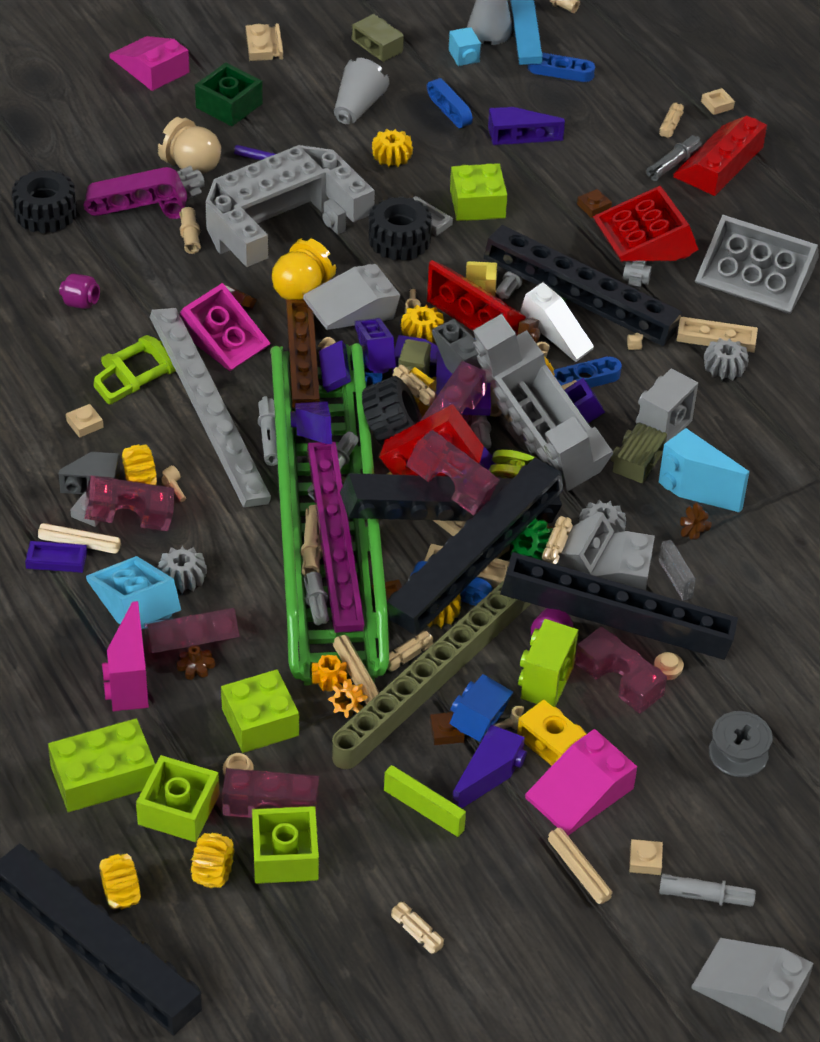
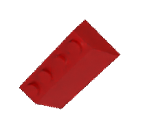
M746 115L722 125L674 173L673 177L716 196L763 148L767 124Z
M433 260L429 262L427 302L471 330L502 314L516 333V336L518 335L519 322L526 319L525 315L449 267Z

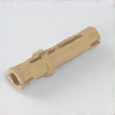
M310 505L309 509L306 508L304 544L301 546V556L303 557L302 574L305 577L310 572L320 573V559L323 557L316 505Z

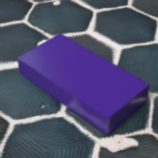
M340 340L320 350L319 357L324 389L327 392H331L350 383L347 348L344 342Z
M30 541L25 561L26 569L83 573L87 545Z

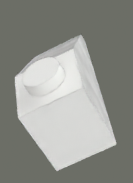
M544 282L525 295L520 312L526 316V319L533 318L539 320L538 328L540 332L572 360L577 362L593 350V344L564 300Z

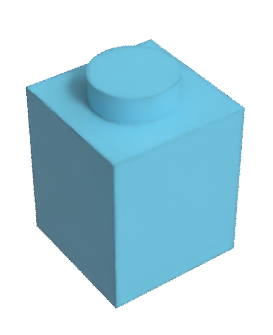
M472 27L450 31L449 51L456 64L461 66L480 62L481 43Z

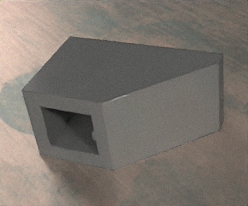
M453 319L432 329L433 337L446 368L462 384L482 375L480 372L482 367L476 357L479 354L473 345V342L476 340L458 322Z
M90 452L60 469V493L84 494V492L92 495L116 497L120 477L119 453Z

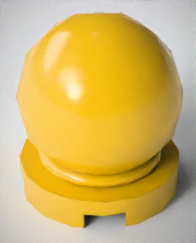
M302 238L299 239L290 248V252L281 256L273 266V288L286 300L303 299L305 293L331 280L336 274V265H332L328 258L330 252L314 239L310 238L308 241H304Z

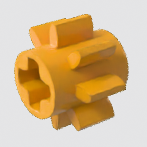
M322 655L318 663H312V684L318 683L321 691H333L332 687L334 685L344 683L347 680V663H341L337 655Z
M347 679L344 681L343 686L339 683L334 685L332 688L336 693L328 698V701L333 702L335 707L333 712H344L345 718L352 716L353 710L358 713L363 708L361 705L362 701L368 699V696L363 695L361 690L363 684L352 685L351 679ZM345 694H346V697L351 698V700H352L351 703H350V699H345Z

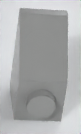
M597 512L572 526L570 533L567 534L568 538L562 553L559 555L560 558L557 562L559 566L591 574L614 533L603 512Z

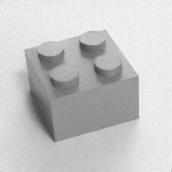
M672 368L664 376H659L654 386L648 391L645 390L639 398L640 410L636 418V424L641 422L642 425L646 424L647 427L651 426L652 429L656 428L657 431L666 432V442H668L692 422L698 382Z

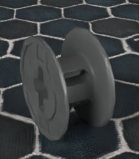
M733 711L717 719L712 729L713 739L709 745V757L713 764L723 773L734 777H749L758 774L764 769L769 759L768 750L773 741L772 731L767 722L758 715L746 711Z

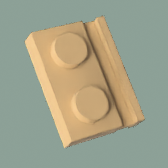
M269 24L246 25L250 61L273 60V57L283 59L279 24H275V27H269Z

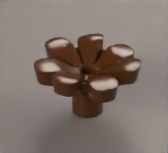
M694 503L693 507H687V517L680 518V525L685 526L681 530L682 537L697 540L700 532L711 529V521L707 520L709 518L708 512L704 511L702 505Z
M193 645L189 647L188 652L180 653L177 670H186V679H194L196 673L199 677L204 678L208 676L207 668H214L216 663L212 658L211 651H200L199 646Z

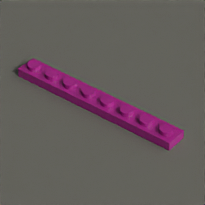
M321 442L308 443L307 452L334 633L364 631L365 624L348 517L340 495L343 485L336 442H332V444Z

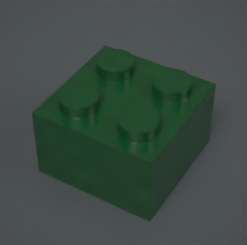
M225 62L195 84L196 108L230 126H234L263 104L262 80Z

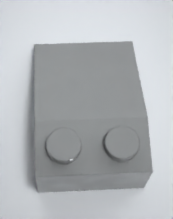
M377 264L353 267L305 293L303 296L304 301L326 330L355 326L354 321L375 318H380L382 321L393 320L400 298L399 292Z
M630 531L613 533L590 575L646 591L655 536Z
M720 938L693 983L692 989L781 1033L808 985L813 963L783 948Z

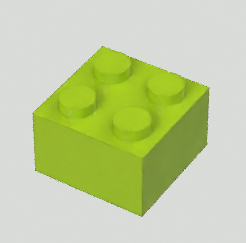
M500 164L451 166L450 192L457 221L506 218L507 192Z
M544 619L540 629L535 628L530 641L531 648L530 650H524L520 661V667H523L518 680V685L522 686L521 699L535 704L544 699L550 705L556 707L574 668L578 629Z
M278 669L221 686L222 710L242 753L299 736V712Z
M160 755L136 801L138 825L196 842L219 797V773Z
M315 806L252 809L255 884L319 880Z

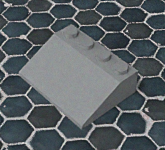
M722 215L695 283L791 314L818 260V245Z

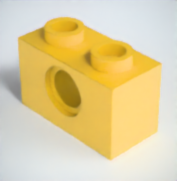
M544 699L518 718L517 734L525 737L524 744L551 766L573 743L586 735L581 726L571 722L557 707L550 705Z

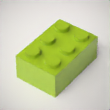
M137 718L48 743L51 768L67 812L142 791L155 767L154 759Z

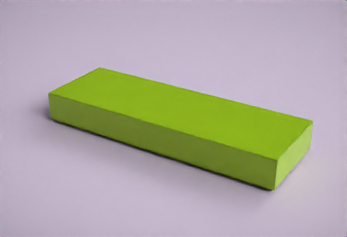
M391 765L385 771L384 791L455 836L459 837L465 830V810L395 766Z

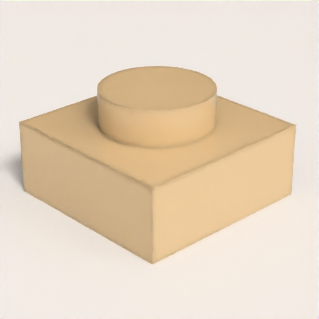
M723 88L702 94L701 102L713 115L734 109L735 101Z
M91 404L66 413L68 424L79 438L103 428V420Z
M631 839L629 872L661 875L663 842Z

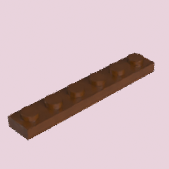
M304 299L286 300L292 408H295V403L320 402L313 311Z

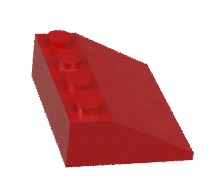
M661 185L593 216L594 221L620 261H676L687 258L693 252L699 250L689 223Z

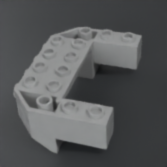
M298 145L215 178L206 199L207 231L219 254L231 250L246 267L268 259V234L257 223L310 201L323 212L324 202L333 199L345 210L346 216L352 222L369 216L370 210L374 206L375 190L334 150Z
M502 314L474 329L476 341L473 342V345L479 354L476 357L482 367L480 372L485 381L493 387L494 393L499 400L497 405L503 415L509 414L513 420L511 425L518 436L522 434L527 440L524 443L532 456L537 455L541 461L562 472L563 489L566 491L573 489L600 473L613 455L612 449L597 428H591L547 367L543 352L529 332L526 330L516 336V333Z

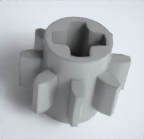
M192 166L177 171L187 192V198L202 193L200 188L204 187L205 182L202 173L198 169L193 171Z
M647 261L626 262L623 280L629 281L628 285L630 287L640 290L641 284H649L652 266L646 265Z

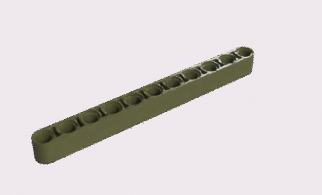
M502 581L334 734L332 740L333 763L341 769H351L360 763L531 603L500 595L503 585Z

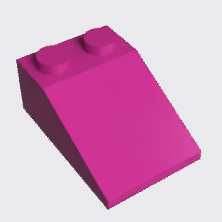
M146 36L109 54L113 61L152 91L189 73L188 49L175 39Z
M223 283L185 306L179 314L194 344L228 371H232L271 344Z
M138 601L131 603L107 649L108 662L102 663L104 681H110L104 682L105 700H112L113 711L149 708Z
M594 729L573 743L525 794V798L557 828H562L569 836L634 789L637 766Z

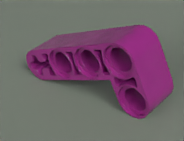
M163 167L91 183L87 187L84 209L91 215H103L159 203L165 216L171 219H179V212L186 207L187 192L176 170Z

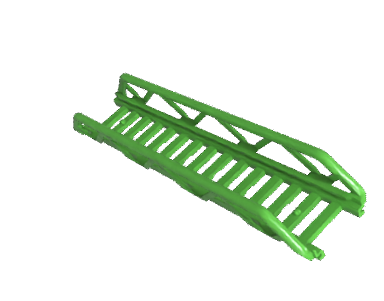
M354 343L351 346L346 345L351 382L331 392H327L323 386L319 385V397H342L343 404H328L330 415L344 416L345 422L331 423L332 435H344L350 431L357 436L353 392H356L361 446H358V443L349 455L350 461L348 464L343 465L340 473L360 474V469H363V474H374L370 427L362 404V392L366 388L363 350L359 343ZM273 346L270 354L272 361L289 667L295 679H301V681H304V685H312V663H318L322 655H337L341 663L342 661L337 652L310 653L309 644L334 643L336 637L347 635L351 642H364V651H357L363 664H366V669L373 682H375V678L384 675L389 664L388 611L379 519H367L368 527H365L364 519L353 518V522H348L350 535L355 537V542H352L353 555H356L357 560L355 567L365 624L364 631L334 633V630L308 631V622H314L311 608H307L305 601L307 592L303 581V557L301 556L305 523H301V516H306V508L309 509V506L315 505V502L300 503L299 496L309 494L307 490L312 482L298 483V476L311 475L309 463H297V456H308V443L296 444L295 437L301 436L297 435L296 427L291 428L290 411H295V408H292L289 351H283V347ZM350 360H353L354 370H351ZM317 367L318 379H322L321 367ZM367 551H370L376 612H373ZM320 565L322 578L326 577L324 565ZM323 586L324 591L328 594L329 599L328 586ZM327 608L329 620H333L331 608ZM375 638H378L379 658H377Z

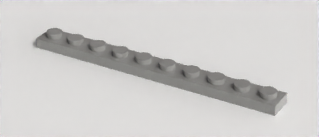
M177 309L152 310L150 319L243 508L269 504L271 495Z

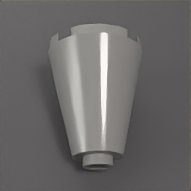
M507 0L475 1L467 28L472 27L481 44H484V41H491V45H497L510 39L513 27Z
M357 58L356 61L350 60L347 63L334 109V114L339 122L353 124L386 92L389 86V77L387 74L384 76L380 72L382 68L378 64L364 58Z

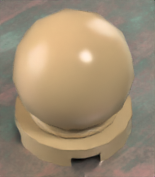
M176 117L163 130V133L166 134L163 145L158 144V154L161 160L172 165L177 164L181 169L192 166L193 171L198 169L202 174L213 170L218 164L221 157V145L216 135L209 129L196 126L193 121L187 118L181 119Z

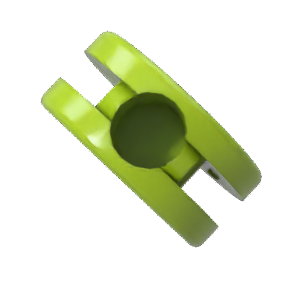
M497 450L492 456V461L495 464L490 466L489 475L492 478H514L524 465H527L536 457L513 450Z

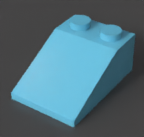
M685 428L664 444L658 483L678 497L740 512L743 509L750 471Z
M138 556L86 576L87 582L118 624H121L131 603L138 601L141 629L153 621L168 619L173 613L181 610L174 579Z

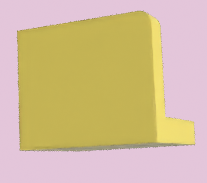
M468 261L466 265V279L496 296L497 263Z

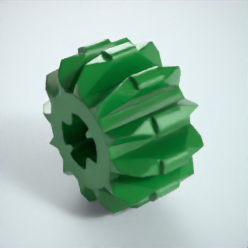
M535 518L510 543V545H514L510 554L515 552L543 561L542 554L547 547L546 544L553 529L547 528L546 521H538Z

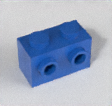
M482 674L475 683L470 681L462 696L458 695L450 709L454 714L449 724L463 734L469 735L481 742L490 725H494L504 713L513 691Z

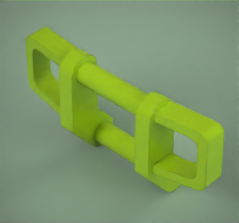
M145 335L139 338L137 343L115 354L108 353L101 357L105 370L95 376L94 387L107 404H113L125 396L140 390V386L166 373L172 374L176 370L162 341ZM142 351L152 354L160 365L136 377L123 362ZM115 373L125 387L111 393L102 382Z

